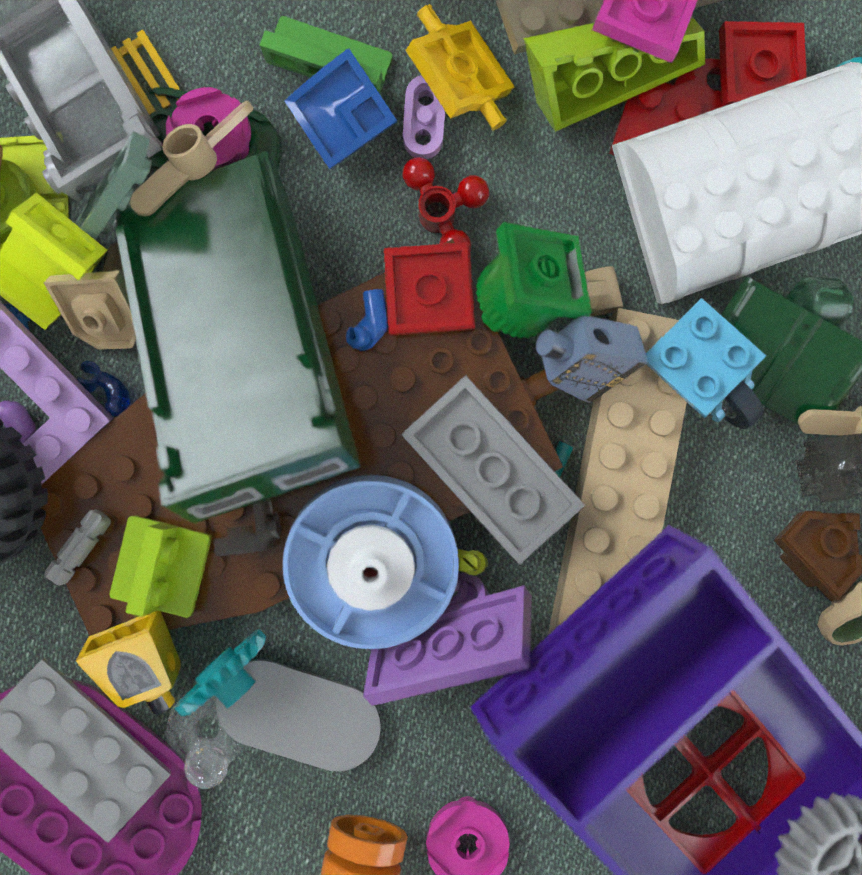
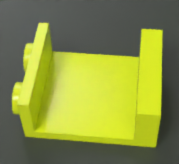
M35 193L15 208L5 222L13 229L0 249V296L46 330L61 316L59 309L44 284L47 278L52 275L71 274L77 280H80L87 273L94 271L107 252V249L38 193Z

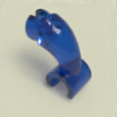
M92 361L81 363V370L85 373L94 374L95 377L90 380L78 377L76 380L89 392L101 386L106 393V411L113 417H118L130 406V394L127 387L114 375L101 371L96 363Z

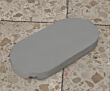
M255 659L249 661L244 666L256 682L232 706L226 708L216 698L218 720L224 731L231 738L244 745L329 771L353 769L370 757L379 741L381 730L379 714L376 707L372 706L363 697L364 692L362 690L273 660Z

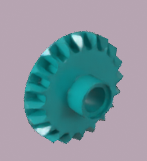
M257 629L234 649L231 646L227 648L194 679L197 683L177 702L173 709L181 716L190 715L214 695L226 708L237 702L256 682L244 666L263 648L266 640L265 634L260 629Z

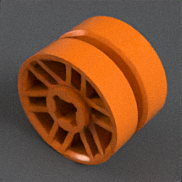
M341 815L335 817L331 821L327 841L329 849L324 855L321 875H400L401 866L399 863L402 862L408 838L407 833L397 825L378 818L363 815Z

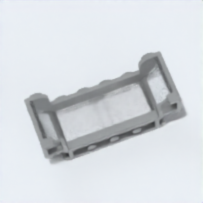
M0 0V73L6 74L9 83L5 86L11 97L20 107L24 106L29 116L24 118L28 128L37 139H42L47 147V150L43 151L45 156L44 163L47 169L42 171L47 183L57 194L63 192L76 202L84 199L86 192L100 184L133 131L150 139L146 154L148 158L163 149L162 143L157 138L160 135L159 130L83 0Z

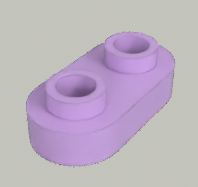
M420 75L414 78L406 89L403 143L406 151L412 157L430 159L439 153L443 145L445 110L423 76ZM423 96H429L433 102L425 106L419 103V99ZM420 135H426L430 138V142L426 145H420L416 142V139Z

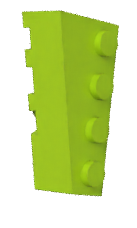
M692 16L678 53L672 63L593 31L594 23L523 38L526 44L525 49L536 102L555 132L705 65V32Z

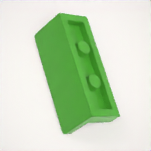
M285 16L279 18L274 33L264 31L260 43L266 63L310 78L349 48L379 94H381L393 60L392 53Z

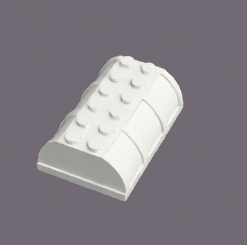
M850 62L612 145L656 301L659 304L670 303L689 294L729 280L741 278L760 269L806 253L815 252L834 243L862 234L861 63Z

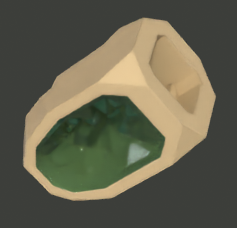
M862 581L850 587L839 601H832L831 605L825 608L820 615L817 624L823 637L832 644L847 645L862 641Z

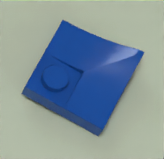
M349 48L329 62L284 100L329 169L336 167L397 123V119Z

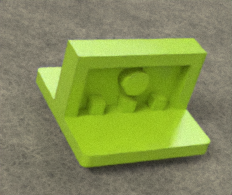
M136 515L130 516L121 545L110 597L128 603L125 613L141 617L157 610L185 618L191 617L194 613L212 539L211 535Z

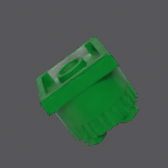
M503 222L496 229L499 254L481 272L476 284L477 302L483 311L482 321L493 332L502 330L504 334H510L512 337L530 338L541 333L559 316L576 319L584 315L589 316L592 313L578 236Z

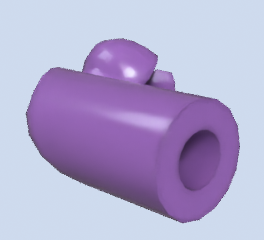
M5 400L0 402V419L4 422L3 424L6 428L13 427L22 435L20 441L23 444L36 431L34 421L26 408L17 401Z

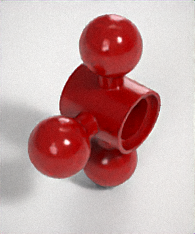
M422 157L410 159L405 164L402 175L405 184L409 188L421 193L418 203L421 225L430 232L441 233L442 237L439 244H443L451 239L455 243L470 242L471 251L469 236L462 230L454 229L452 225L455 218V209L462 205L468 208H479L484 205L489 197L487 182L477 175L467 176L459 183L457 192L452 194L450 190L443 186L432 185L435 178V170L427 159ZM438 202L444 204L448 212L442 217H432L426 212V208L430 204Z

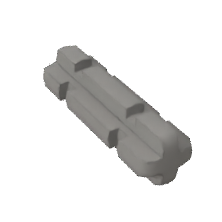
M96 509L88 511L81 521L82 527L74 530L58 552L57 557L59 559L56 561L52 560L45 570V576L59 586L68 583L75 573L74 568L82 564L98 542L97 536L99 534L103 535L111 524L110 518Z

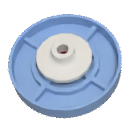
M362 475L343 479L329 485L314 495L294 520L283 555L285 586L291 602L300 616L324 637L345 646L361 649H380L396 646L410 641L430 628L450 603L457 584L459 571L458 551L454 533L440 507L426 493L412 484L381 475Z

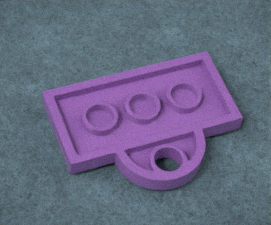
M458 573L455 591L459 590V592L450 600L443 614L430 628L405 643L388 648L371 649L363 697L374 706L530 668L532 596L526 587L521 586L490 594L482 581L475 575Z

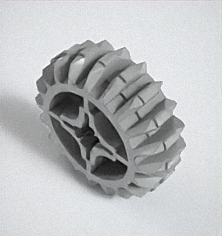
M832 793L828 802L816 797L814 808L811 810L800 806L802 816L798 821L788 820L791 827L790 833L779 836L784 848L775 853L781 864L776 870L778 874L862 875V800L851 794L844 798ZM858 833H860L861 840H858Z

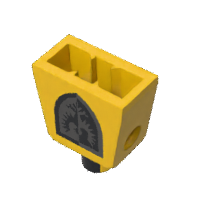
M157 610L143 617L139 616L88 637L76 661L117 707L126 708L145 701L152 713L157 715L165 712L174 704L175 699L169 690L174 687L181 668V662L160 611Z

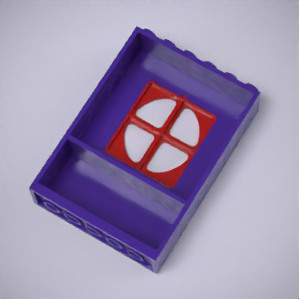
M670 525L661 531L530 652V668L507 673L470 707L492 746L614 875H779L776 870L781 864L775 853L784 848L779 836L790 833L791 827L788 820L798 821L802 816L800 806L811 810L814 808L816 797L828 802L832 793L844 798L851 794L862 800L861 732L713 550ZM715 706L725 707L741 714L744 718L743 725L709 756L702 755L685 735ZM756 737H761L768 758L767 782L759 801L752 806H748L723 779L721 770ZM674 745L691 764L692 772L659 804L653 805L649 802L645 792L643 773ZM704 786H710L736 816V821L730 828L713 834H692L676 829L669 824V819ZM858 833V840H861L860 833Z

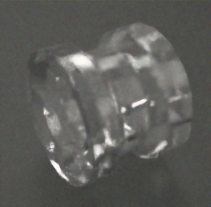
M205 738L198 740L191 746L187 752L184 770L186 778L192 785L197 788L209 789L223 781L227 775L229 765L228 752L223 743L216 739Z

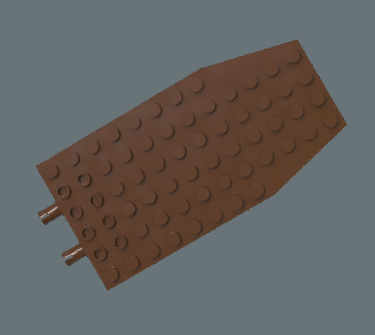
M451 239V240H449V241H447V242H445V243H443V244H446V243H455V242H454L453 239ZM384 272L317 305L358 455L359 468L193 524L162 506L159 481L163 479L164 472L160 470L156 449L159 447L153 412L149 409L145 393L90 439L42 484V488L48 491V503L41 506V509L46 511L43 526L40 528L56 561L59 559L57 557L58 552L74 530L82 527L81 521L88 511L99 510L111 520L107 530L103 535L99 534L97 536L98 542L82 564L74 568V575L66 583L89 636L139 617L125 613L127 602L110 597V590L127 521L130 516L134 515L207 533L212 537L194 613L191 617L185 618L160 611L168 630L257 613L290 598L283 575V555L289 532L294 520L305 504L318 492L335 482L362 475L388 476L410 483L422 490L440 507L448 521L471 512L401 435L464 376L469 378L554 472L563 468L534 406L537 405L536 400L560 389L550 384L545 369L524 379L523 375L519 377L499 333L493 332L482 321L483 311L477 302V288L473 280L475 330L390 336L389 329H387L374 347L365 351L353 349L346 341V333L350 327L354 328L366 316L363 292L374 289L384 290L387 310Z

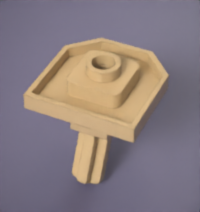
M118 243L110 245L102 272L87 273L80 280H77L71 274L52 275L44 282L73 335L98 350L132 348L135 345L136 337Z

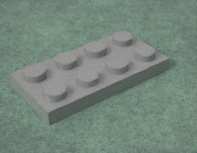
M464 376L401 434L519 565L585 506L467 376Z
M45 657L0 702V749L107 843L171 775V770Z

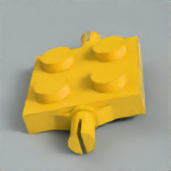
M425 5L418 11L417 17L421 20L429 34L413 39L405 51L450 119L469 111H481L492 131L497 130L506 123L507 119L494 101L507 97L513 90L514 85L471 21L459 25L443 24L433 10L432 5Z

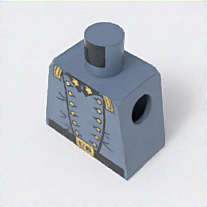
M586 315L576 318L559 333L552 330L543 331L536 344L537 352L543 358L547 379L550 384L587 403L593 402L648 363L637 326Z

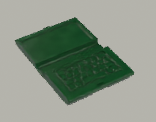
M747 275L721 314L723 318L766 355L752 370L751 380L754 383L752 391L762 405L797 425L798 418L805 411L812 409L836 411L862 375L861 339L804 309L801 305Z

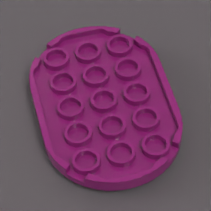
M70 679L171 770V775L107 843L0 749V851L31 875H178L193 853L201 826V796L193 771L179 752L127 710L117 707L104 692L88 683ZM15 686L0 693V702Z

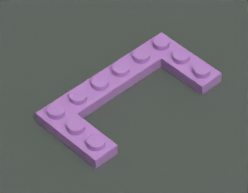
M0 302V368L50 417L23 443L24 446L30 445L37 455L33 459L37 468L41 466L43 468L46 478L41 481L43 484L80 448L107 426L114 417Z

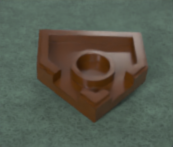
M799 512L773 540L784 551L779 558L807 587L817 586L830 601H839L862 575V555L859 554L857 531L861 530L859 513Z

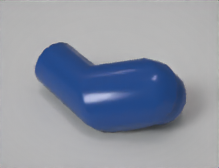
M382 289L363 292L366 316L354 328L350 327L346 333V341L353 349L365 351L374 347L388 329L384 290Z

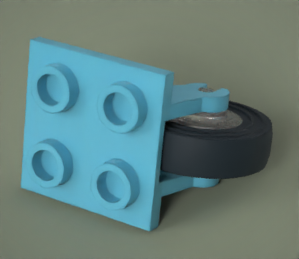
M701 298L646 353L648 360L646 365L704 418L709 414L713 416L712 420L715 422H720L724 419L735 427L748 429L763 413V406L752 391L754 383L751 380L752 370L766 355Z

